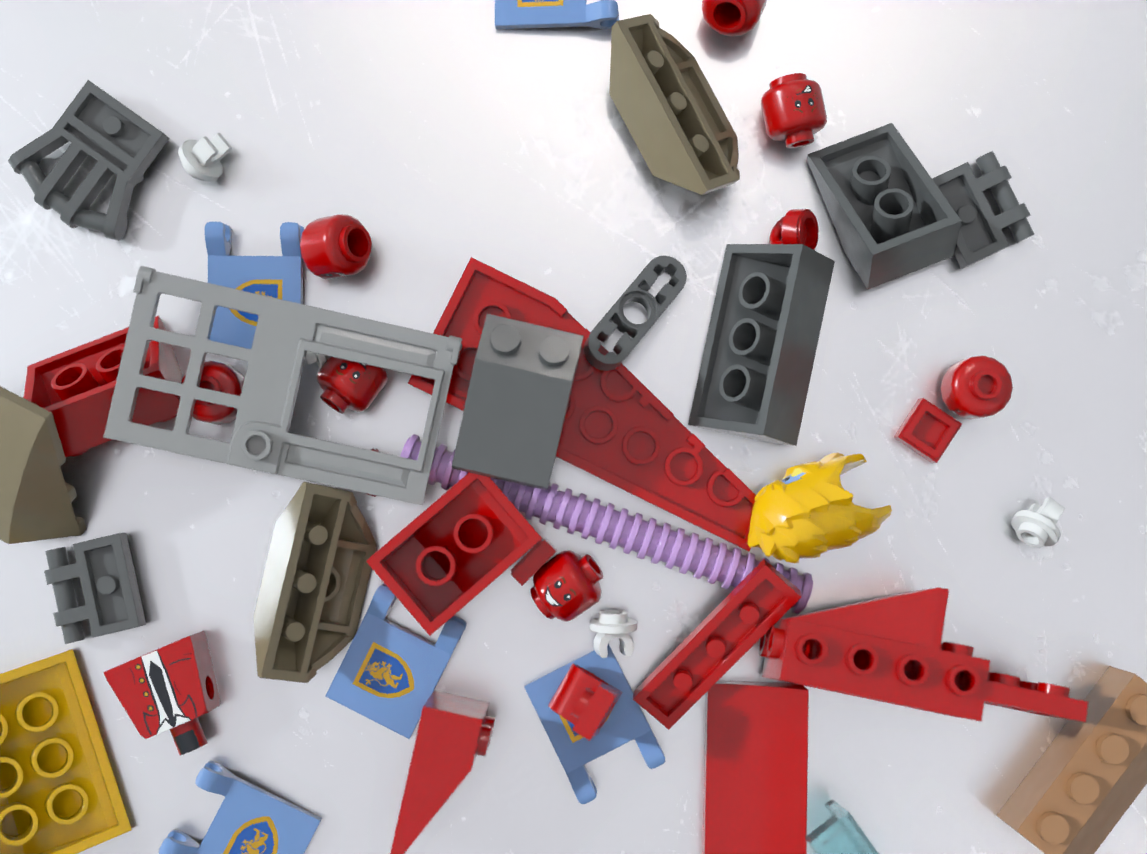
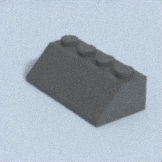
M803 244L726 245L688 425L759 441L797 446L835 263L834 260Z

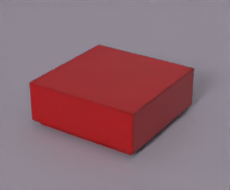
M921 398L918 399L893 438L929 462L937 463L962 426V423L926 399Z
M542 538L510 570L512 572L511 575L523 586L557 552V549L546 538Z

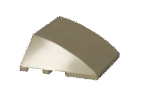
M1 386L0 540L7 544L82 535L87 528L84 518H76L71 502L77 497L75 488L66 483L63 478L60 466L66 462V458L52 413Z

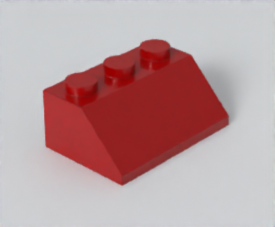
M159 315L156 316L153 327L166 330ZM129 327L27 366L23 398L52 413L65 458L81 455L90 448L113 440L104 438V433ZM150 341L143 375L181 383L183 375L172 345ZM139 388L132 421L150 426L157 422H166L175 418L178 412L180 396Z

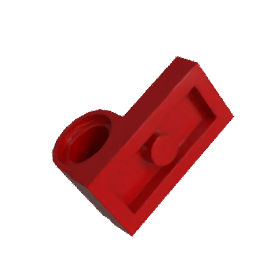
M572 663L550 700L548 707L573 723L575 726L572 730L590 741L600 732L623 692L579 665Z

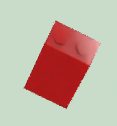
M469 472L367 559L366 562L426 633L431 636L537 544L542 537L490 477Z
M434 690L423 705L390 854H404L472 770L477 755L486 757L495 723V717L487 716L490 702Z

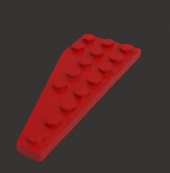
M471 257L433 334L446 337L451 335L462 338V349L459 352L457 365L453 367L446 403L464 411L473 365L487 313L582 335L583 342L556 457L746 551H750L751 548L747 542L756 494L729 468L721 463L705 447L706 445L691 433L623 364L609 371L594 368L587 361L584 354V344L590 332L556 298ZM602 345L598 349L604 356L609 353ZM412 375L408 384L432 396L435 380Z

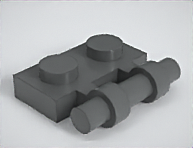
M993 151L975 160L983 176L976 178L969 163L966 162L932 178L962 220L954 251L961 269L1010 246L1002 229L1009 227L1016 243L1034 235L1027 220L1031 215L1025 203L1019 204L1008 182L1012 177L1006 165L1000 166ZM991 191L1001 214L994 215L983 192Z
M117 533L73 544L77 563L70 565L65 547L45 551L49 570L44 571L47 585L52 584L58 609V612L53 613L56 627L61 626L65 644L85 640L81 621L89 619L93 638L146 625L127 533ZM80 577L86 605L78 607L72 579Z

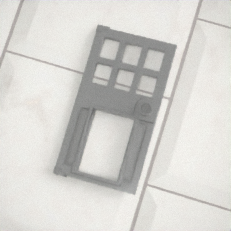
M140 266L133 291L136 293L104 438L423 505L453 367L457 365L459 352L462 349V338L451 335L446 337L162 273L154 268ZM161 294L202 302L195 336L153 327ZM218 306L259 316L251 349L210 340ZM150 341L191 349L184 383L143 375ZM307 351L434 379L435 384L418 460L289 433ZM207 353L248 362L240 396L209 390L199 386ZM139 388L181 397L173 430L132 421ZM196 400L237 408L230 443L189 434Z

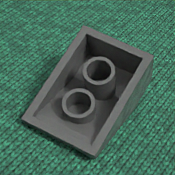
M893 123L808 154V164L845 254L867 289L954 256L962 220Z
M487 313L473 365L452 463L453 469L548 491L583 342L582 335Z

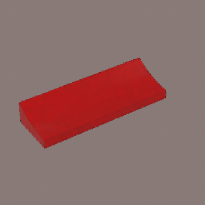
M717 681L706 692L703 854L807 853L809 690L803 685L788 682Z

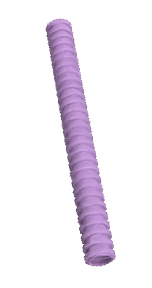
M413 434L411 438L407 439L400 457L418 460L421 447L418 435ZM441 444L435 448L428 484L434 485L436 482H439L442 489L448 490L449 487H453L469 472L453 469L452 463L455 450L449 452L447 451L448 447ZM491 478L517 510L526 513L525 518L529 520L535 516L540 518L539 523L545 525L549 521L554 523L553 528L559 530L560 526L568 528L567 533L573 535L574 531L580 532L583 539H588L589 536L596 538L595 543L602 544L603 541L609 542V548L616 549L617 546L623 547V553L637 552V558L651 557V563L665 562V568L679 567V573L682 574L691 571L694 578L700 579L702 576H705L708 583L714 584L716 581L721 582V587L728 589L730 586L736 588L763 559L770 563L767 558H761L760 561L756 560L753 553H747L746 556L741 555V549L734 548L732 551L727 550V544L720 543L718 546L713 545V539L706 538L704 541L699 540V534L692 533L690 536L685 535V530L682 528L673 531L668 523H664L663 526L656 525L657 520L654 518L645 521L642 520V514L636 513L635 517L628 515V509L622 508L621 512L614 510V504L609 503L607 507L600 505V499L595 498L593 502L586 500L587 495L583 493L577 497L572 495L573 490L567 488L565 492L558 490L559 485L554 483L551 487H548L547 491ZM776 562L773 567L801 592L802 598L791 608V612L799 614L805 609L810 599L813 588L812 575L807 572L798 575V570L792 567L788 571L784 570L783 564Z

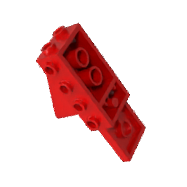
M941 587L909 591L782 618L760 638L759 656L765 657L762 677L947 716L982 722L984 704L1042 716L1086 722L1088 701L1069 698L1070 688L1043 682L1020 681V677L989 672L990 660L973 657L974 647L951 642H943L941 644L949 589Z

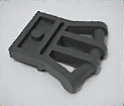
M87 80L53 128L13 153L9 157L8 162L15 173L23 175L35 194L34 201L45 210L53 209L58 212L60 220L71 228L80 226L104 232L106 238L120 241L127 230L126 215L134 186L144 180L145 177L142 175L167 143L169 137L94 83ZM70 141V146L46 177L39 167L41 159ZM90 155L98 162L70 199L63 194V189L86 157ZM115 173L117 177L107 214L89 210L91 204Z

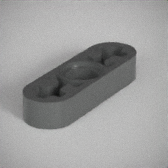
M658 256L652 259L594 327L584 344L585 357L594 368L609 371L620 366L678 296L686 284L687 275L684 266L677 259L671 256ZM664 272L668 273L671 276L669 282L654 297L648 292L649 289L653 286L658 276ZM628 302H637L643 305L648 314L647 321L642 324H634L628 321L623 312L624 305ZM617 328L623 335L615 344L614 352L610 351L604 356L598 351L601 346L600 341H607Z

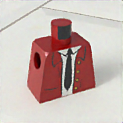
M204 631L180 639L103 672L123 708L144 739L170 730L179 755L191 752L208 743L198 717L219 707L220 697L208 641Z

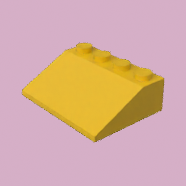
M73 649L0 674V854H77L131 831L126 810Z

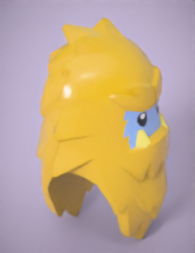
M839 452L825 455L818 462L802 463L788 468L782 480H776L767 484L757 493L754 498L755 503L751 514L747 544L750 548L758 546L767 557L772 555L780 561L783 559L786 562L796 564L799 562V558H817L827 550L851 546L859 539L871 535L891 515L892 508L891 505L868 509L855 505L852 502L853 494L843 489L840 475L866 463L867 460L863 454L844 456Z

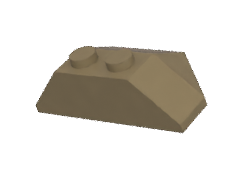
M652 14L616 21L611 29L609 94L652 175L700 195L736 183L740 179V173L737 169L739 159L738 137L695 57L673 35L661 29L660 22Z
M303 482L275 523L253 615L257 676L260 678L308 683L317 674L316 671L332 660L356 635L371 572V567L366 560L375 553L377 543L351 491Z

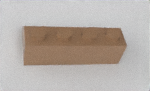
M1109 666L1083 700L1088 701L1086 722L1068 720L996 815L1044 854H1094L1146 786L1147 682L1135 673Z

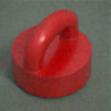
M806 208L787 211L786 215L774 225L770 234V244H803L815 250L819 237L816 216L810 209Z

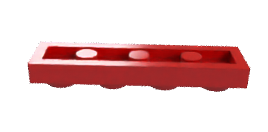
M763 559L634 690L633 700L669 730L802 598L800 590Z

